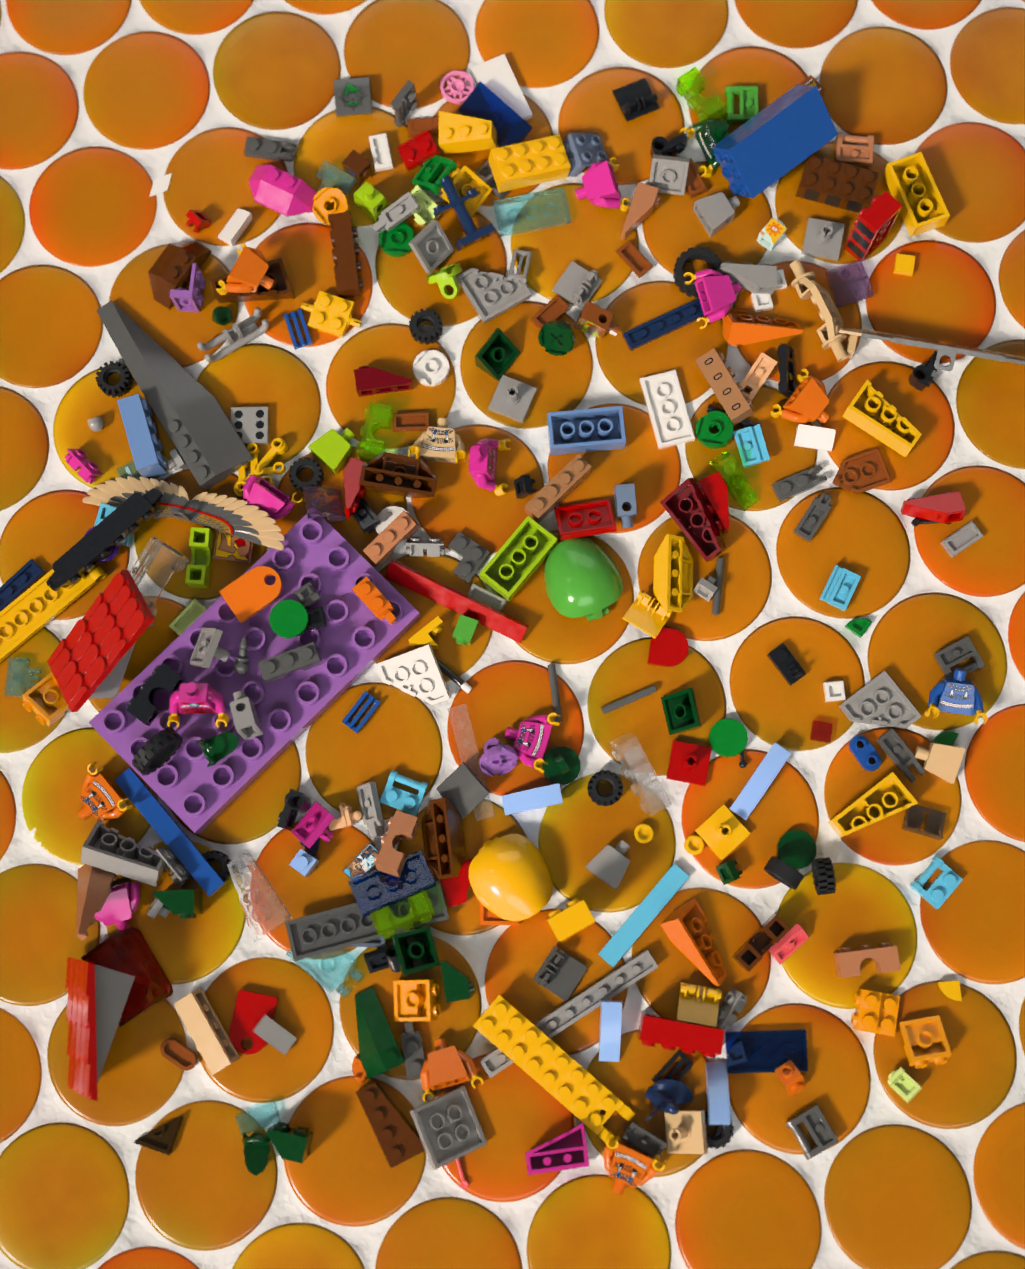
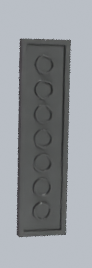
M438 880L286 921L285 925L294 961H299L449 920V915L441 884Z

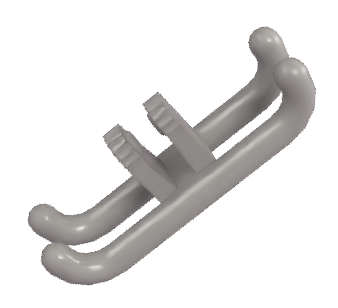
M255 308L252 316L239 324H232L233 327L229 330H222V334L209 342H198L197 347L201 351L210 350L225 340L230 344L214 355L206 354L205 360L207 362L219 361L265 333L269 328V321L267 319H263L262 325L246 336H243L241 332L261 317V309Z

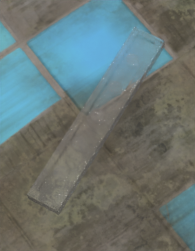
M463 704L447 708L461 764L465 762L477 774V778L488 788L485 775L480 768V755L467 705ZM490 794L473 809L476 821L495 817Z

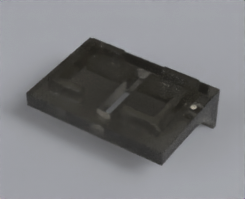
M920 805L911 806L905 811L902 829L941 840L943 839V828L947 813ZM924 813H927V818L923 831L921 830V825Z

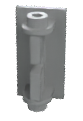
M410 537V540L406 541V545H410V547H406V554H410V556H423V550H427V557H440V555H444V548H441V546H444L445 541H440L441 538L431 537L429 540H422L421 537Z
M731 988L718 1009L717 1026L725 1031L731 1029L737 1019V1016L732 1013L734 1010L738 1013L742 1011L747 1003V996Z

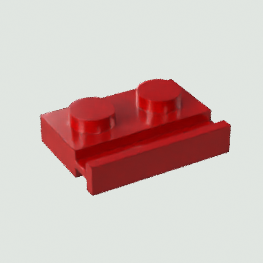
M428 129L397 147L408 171L440 153Z

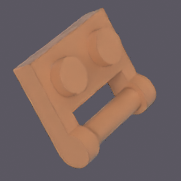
M837 132L835 161L871 167L873 164L874 135L855 136L843 135V133ZM843 142L866 144V146L843 144Z

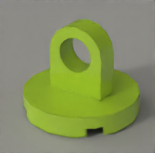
M459 263L451 264L441 268L439 272H431L427 275L426 279L429 284L437 283L445 298L453 299L460 292L456 275L462 271V267ZM447 285H451L453 287V293L448 292L446 288Z

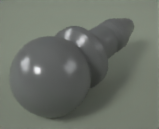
M246 637L242 638L239 656H236L235 659L237 661L234 663V670L240 675L246 674L249 671Z

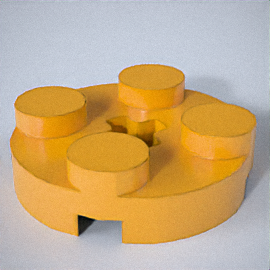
M322 188L313 198L312 210L315 217L329 226L328 214L350 211L346 195L337 188ZM328 202L335 203L333 210H327Z

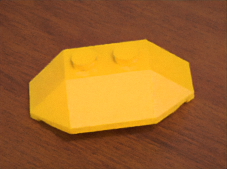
M667 534L654 556L653 594L664 610L680 613L683 612L693 597V558L685 544L684 537Z

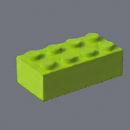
M527 516L480 572V579L510 602L547 558L550 551L557 545L558 539Z

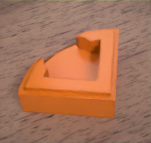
M355 1056L352 1070L357 1082L362 1084L367 1075L360 1058Z

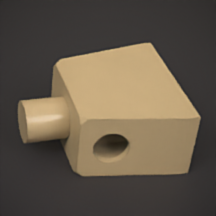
M931 742L928 749L918 746L914 755L915 758L924 760L923 769L954 784L966 749Z

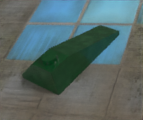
M371 987L356 994L355 1005L360 1061L369 1079L405 1063V1060L374 988Z

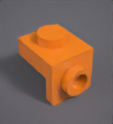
M791 1060L775 1070L776 1075L781 1080L790 1097L800 1093L807 1086L802 1074Z

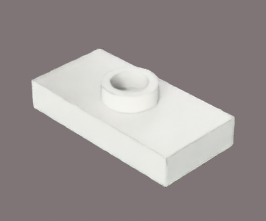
M387 134L369 136L375 171L393 169Z

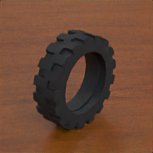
M700 246L694 249L691 247L686 252L683 251L676 260L673 273L675 285L679 286V290L682 293L685 292L687 296L691 297L692 295L695 298H699L695 284L686 285L684 283L688 281L683 275V268L686 263L692 260H702L708 263L715 271L719 269L722 263L714 251L712 253L709 248L703 249Z
M172 727L159 731L158 734L152 736V739L148 740L138 750V753L135 754L132 760V765L143 776L155 772L157 768H161L165 762H168L171 756L175 755L176 750L183 743V738Z

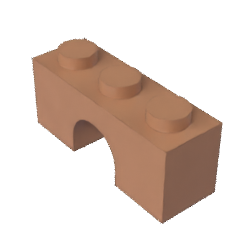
M403 511L363 551L376 565L382 566L394 554L393 550L403 540L410 539L421 526L409 513Z
M397 810L394 816L390 817L388 832L383 835L381 840V850L374 857V863L378 871L400 877L407 859L404 853L395 850V846L403 839L414 841L420 826L418 817Z
M890 942L878 943L879 947L871 948V945L858 946L859 950L852 951L851 947L839 948V952L834 953L837 977L861 975L860 964L866 958H871L874 961L877 972L901 970L897 946H891Z

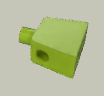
M367 181L354 193V204L375 223L380 220L378 217L381 215V212L389 207L386 198Z
M348 428L340 435L334 429H331L308 447L314 456L337 475L353 452V448L348 442L355 435Z

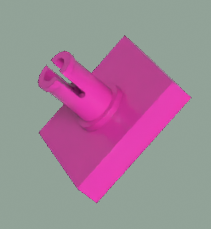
M315 801L292 830V833L309 849L319 837L327 843L330 839L325 833L331 838L334 836V832L326 828L334 819V816Z

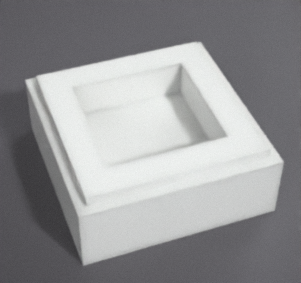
M843 681L823 683L825 702L846 700Z

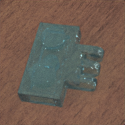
M324 160L316 174V177L322 180L318 191L326 187L337 188L348 195L357 180Z
M9 657L4 695L23 697L27 688H32L37 684L32 683V681H40V677L33 676V673L39 674L41 669L29 668L30 659Z

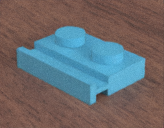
M760 424L734 431L733 434L743 468L757 465L764 461H770Z
M835 565L819 600H823L827 604L845 611L861 576Z

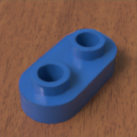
M857 735L849 741V750L864 770L874 771L880 767L881 758L866 737ZM858 741H859V742H862V744H863V747H862V748H858V747H857V742H858ZM870 757L874 759V764L869 763L868 759Z

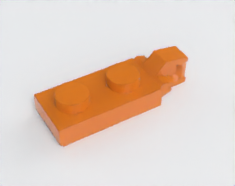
M367 577L352 588V591L377 619L379 618L382 621L385 618L391 626L397 622V618L391 613L394 610L392 604Z

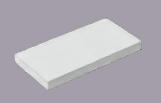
M505 54L472 67V72L499 131L533 117Z
M676 370L640 378L639 381L658 449L695 441Z

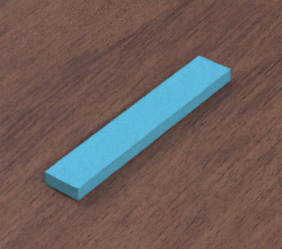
M674 863L598 955L610 966L614 967L690 876Z

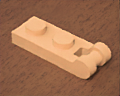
M764 353L760 354L741 382L743 389L746 387L751 390L750 394L742 392L744 398L749 397L751 402L753 401L777 365V361Z

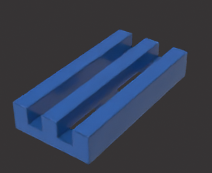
M302 310L292 311L288 315L287 313L283 314L294 349L312 345ZM300 316L301 323L307 338L306 342H304L296 319V317ZM289 319H293L300 344L296 342Z
M365 691L343 719L342 723L358 734L381 702ZM368 698V701L364 704V706L354 717L351 723H349L348 721L351 719V717L354 715L357 709L361 706L364 700ZM374 702L375 704L357 727H354L365 710Z

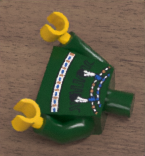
M704 119L693 125V128H682L680 133L687 132L688 139H692L694 133H696L695 137L709 164L708 167L702 165L698 168L699 172H705L701 177H711L712 170H716L720 166L715 160L716 157L712 147L729 135V124L726 121Z

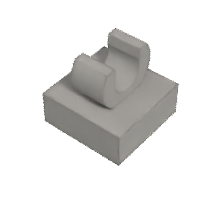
M176 448L169 452L172 456V459L167 462L170 469L173 468L175 471L179 468L189 469Z
M709 576L707 580L701 578L693 592L709 602L717 590V587L714 586L716 579L712 576Z
M157 898L154 899L146 911L147 915L155 919L157 914L166 918L170 913L169 909L163 906Z

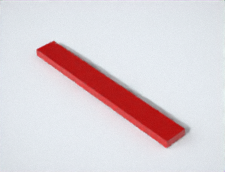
M394 559L390 561L385 578L461 615L478 620L479 624L518 643L522 642L529 625Z

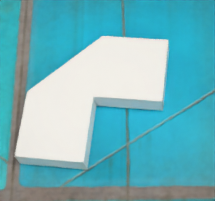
M783 269L777 270V288L775 291L787 288ZM751 293L755 313L773 309L771 294Z

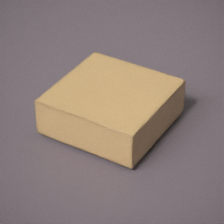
M850 335L846 343L845 351L850 359L855 353L858 338L856 335Z

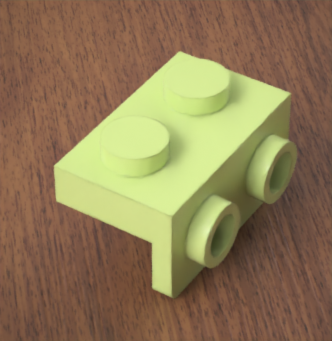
M416 185L411 193L421 208L413 214L415 216L414 220L420 226H427L432 220H437L440 216H434L433 208L438 206V204L419 185Z

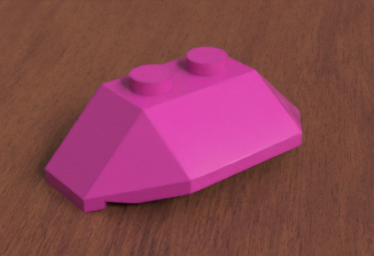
M259 165L255 168L249 179L255 202L286 217L313 212V198L317 192L303 180L272 165Z

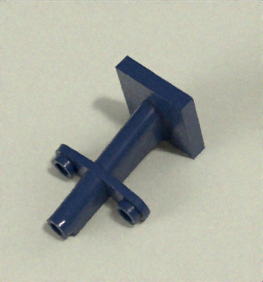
M450 175L440 180L441 186L450 204L436 206L433 208V214L438 216L453 208L466 234L455 245L458 252L469 243L471 245L477 243L485 235L490 237L495 231L493 225L489 224L478 230L464 202L481 194L480 191H477L476 188L466 192L467 196L461 198Z

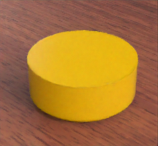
M640 824L634 830L635 840L642 844L650 842L654 836L653 829L648 824Z
M691 835L686 838L684 849L690 855H697L703 851L704 842L701 837Z

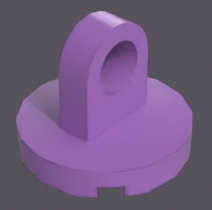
M491 738L484 745V754H482L479 760L480 768L488 776H494L493 774L504 775L516 766L518 755L513 747L504 745L497 738Z

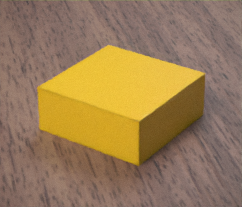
M897 253L893 273L912 276L915 256Z

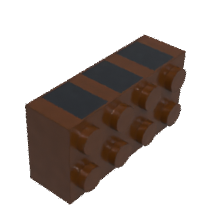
M810 155L806 159L796 197L860 213L864 207L868 209L871 206L870 203L873 199L880 172Z

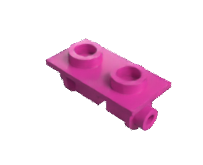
M67 449L69 453L65 456L66 462L75 471L81 467L77 474L86 483L92 484L95 481V476L103 475L98 470L99 467L86 457L84 451L81 449Z

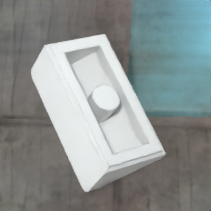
M238 208L220 232L218 238L233 247L253 220L252 214Z
M798 424L794 446L832 451L836 430Z

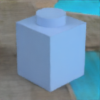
M300 849L289 865L305 877H309L319 863V860L304 849Z

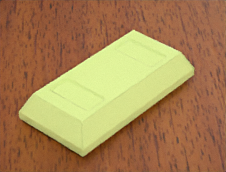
M194 599L175 618L169 627L180 636L207 609L197 599Z

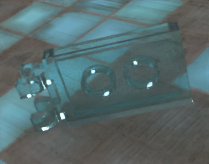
M290 948L286 955L294 961ZM343 949L294 961L329 993H332L335 989L343 998L347 997L351 992L342 984L350 975L356 982H359L364 976L354 967L357 961Z

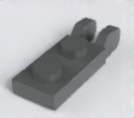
M247 137L244 155L246 157L274 161H294L293 154L282 152V150L295 151L297 145L286 141Z
M821 465L773 483L772 488L778 501L787 500L827 481L826 476H821L814 481L811 480V475L823 470Z
M890 729L876 740L896 767L903 772L904 776L911 783L916 779L907 768L910 764H912L919 775L925 773L915 755L894 729Z

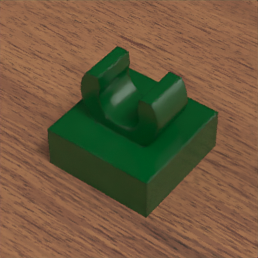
M730 860L715 867L723 885L741 878L740 875L743 872L742 870L737 871L735 867L738 863L737 861Z

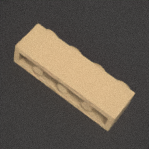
M202 988L189 993L174 1003L177 1014L184 1022L187 1032L191 1035L196 1044V1049L201 1053L206 1067L211 1071L212 1075L240 1059Z

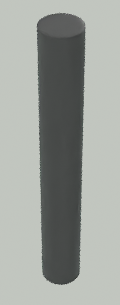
M717 558L716 581L714 586L717 587V590L713 595V615H719L724 558Z
M549 664L547 666L553 711L561 715V717L557 716L555 718V722H561L563 720L555 664Z
M654 685L605 705L601 707L603 714L609 713L655 693L657 690Z

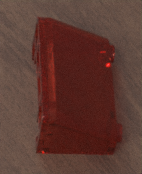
M130 927L111 935L81 957L82 961L135 976L119 1021L120 1027L128 1024L173 994V987L143 934L135 927Z

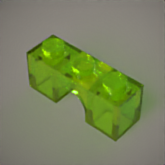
M696 67L680 76L677 80L676 90L680 96L686 99L689 108L697 113L700 121L704 119H715L717 121L726 116L727 106L717 94L710 98H704L699 94L705 88L706 79Z
M370 402L369 408L365 409L364 419H366L365 425H362L360 431L362 440L361 443L357 444L356 454H358L361 461L369 462L385 452V442L373 438V435L378 429H390L392 413H394L392 406Z
M426 890L407 898L410 911L405 917H395L391 913L389 906L370 914L379 938L384 937V940L391 938L392 935H396L395 931L402 929L404 932L412 929L414 923L421 921L423 924L433 919L432 916L435 915Z

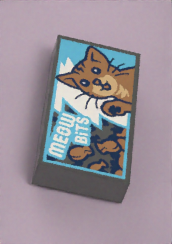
M369 842L343 872L357 885L375 866L374 857L379 851Z

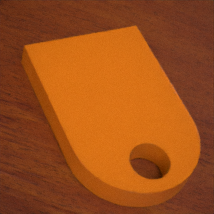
M258 566L219 592L242 624L279 598L282 592V580L272 568ZM268 576H275L276 581L273 585L266 584L265 581Z

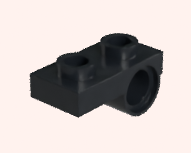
M685 133L670 141L661 136L655 137L651 143L650 155L653 157V154L662 156L679 154L685 150L688 138Z
M934 351L926 366H916L910 374L908 380L915 389L922 391L925 386H930L934 378L931 374L933 370H938L934 367L937 351ZM915 374H920L923 379H918Z
M290 789V792L285 797L283 811L278 816L277 826L292 831L298 812L308 811L311 807V800L303 793ZM302 798L301 805L297 807V801Z
M394 944L364 953L369 973L390 968L393 972L401 971Z

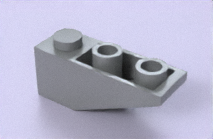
M727 261L722 263L717 270L722 275L730 276L732 282H738L741 287L752 293L772 294L777 288V266H770V264L752 265L749 262L734 264V262Z

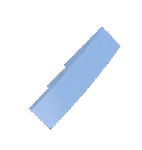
M774 742L731 805L730 810L746 820L791 755V752Z

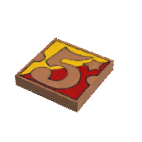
M217 530L213 559L251 564L254 543Z

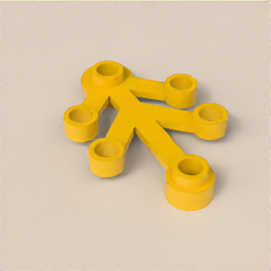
M275 438L271 444L272 448L259 463V447L255 443H250L247 446L248 451L253 457V460L250 461L251 473L246 478L245 468L248 463L238 469L239 481L234 485V492L237 496L243 497V489L241 487L245 485L249 476L253 475L252 468L254 465H258L255 469L256 473H260L262 468H264L262 476L265 477L263 479L270 481V484L273 486L274 481L267 475H282L285 473L286 467L282 462H276L274 466L265 468L276 454L281 455L287 451L288 445L284 439Z

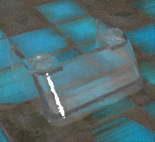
M152 537L148 541L130 571L133 580L154 617L157 615L155 602L172 574L183 571L186 565L191 563L185 555L156 537Z

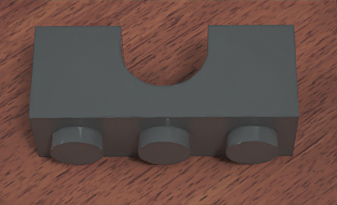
M314 642L257 662L263 680L267 684L286 678V675L293 671L301 669L305 671L323 664Z

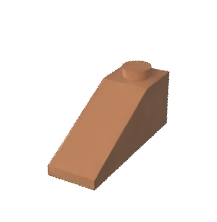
M638 182L622 230L621 239L625 240L652 214L654 206L658 207L661 198L658 195L659 188Z

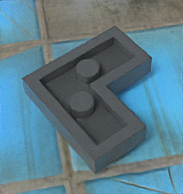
M461 532L456 534L448 546L450 550L462 557L453 574L469 584L490 555V552Z

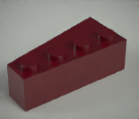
M695 478L685 480L660 502L706 562L714 560L727 549Z

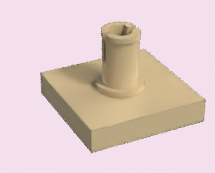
M679 1110L677 1114L664 1112L666 1142L668 1144L667 1153H708L704 1110Z

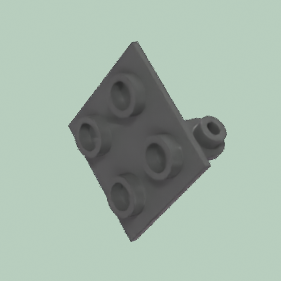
M554 946L533 980L564 1001H567L587 970V967Z

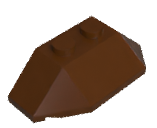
M196 241L169 243L148 272L154 300L170 310L174 305L170 298V289L186 288L191 279L192 263H197L200 269L211 254V250Z
M383 452L362 465L359 485L386 494L410 498L435 497L437 477L421 458L416 459L415 457Z
M448 798L430 800L421 822L426 863L439 880L457 877L466 858L462 817Z

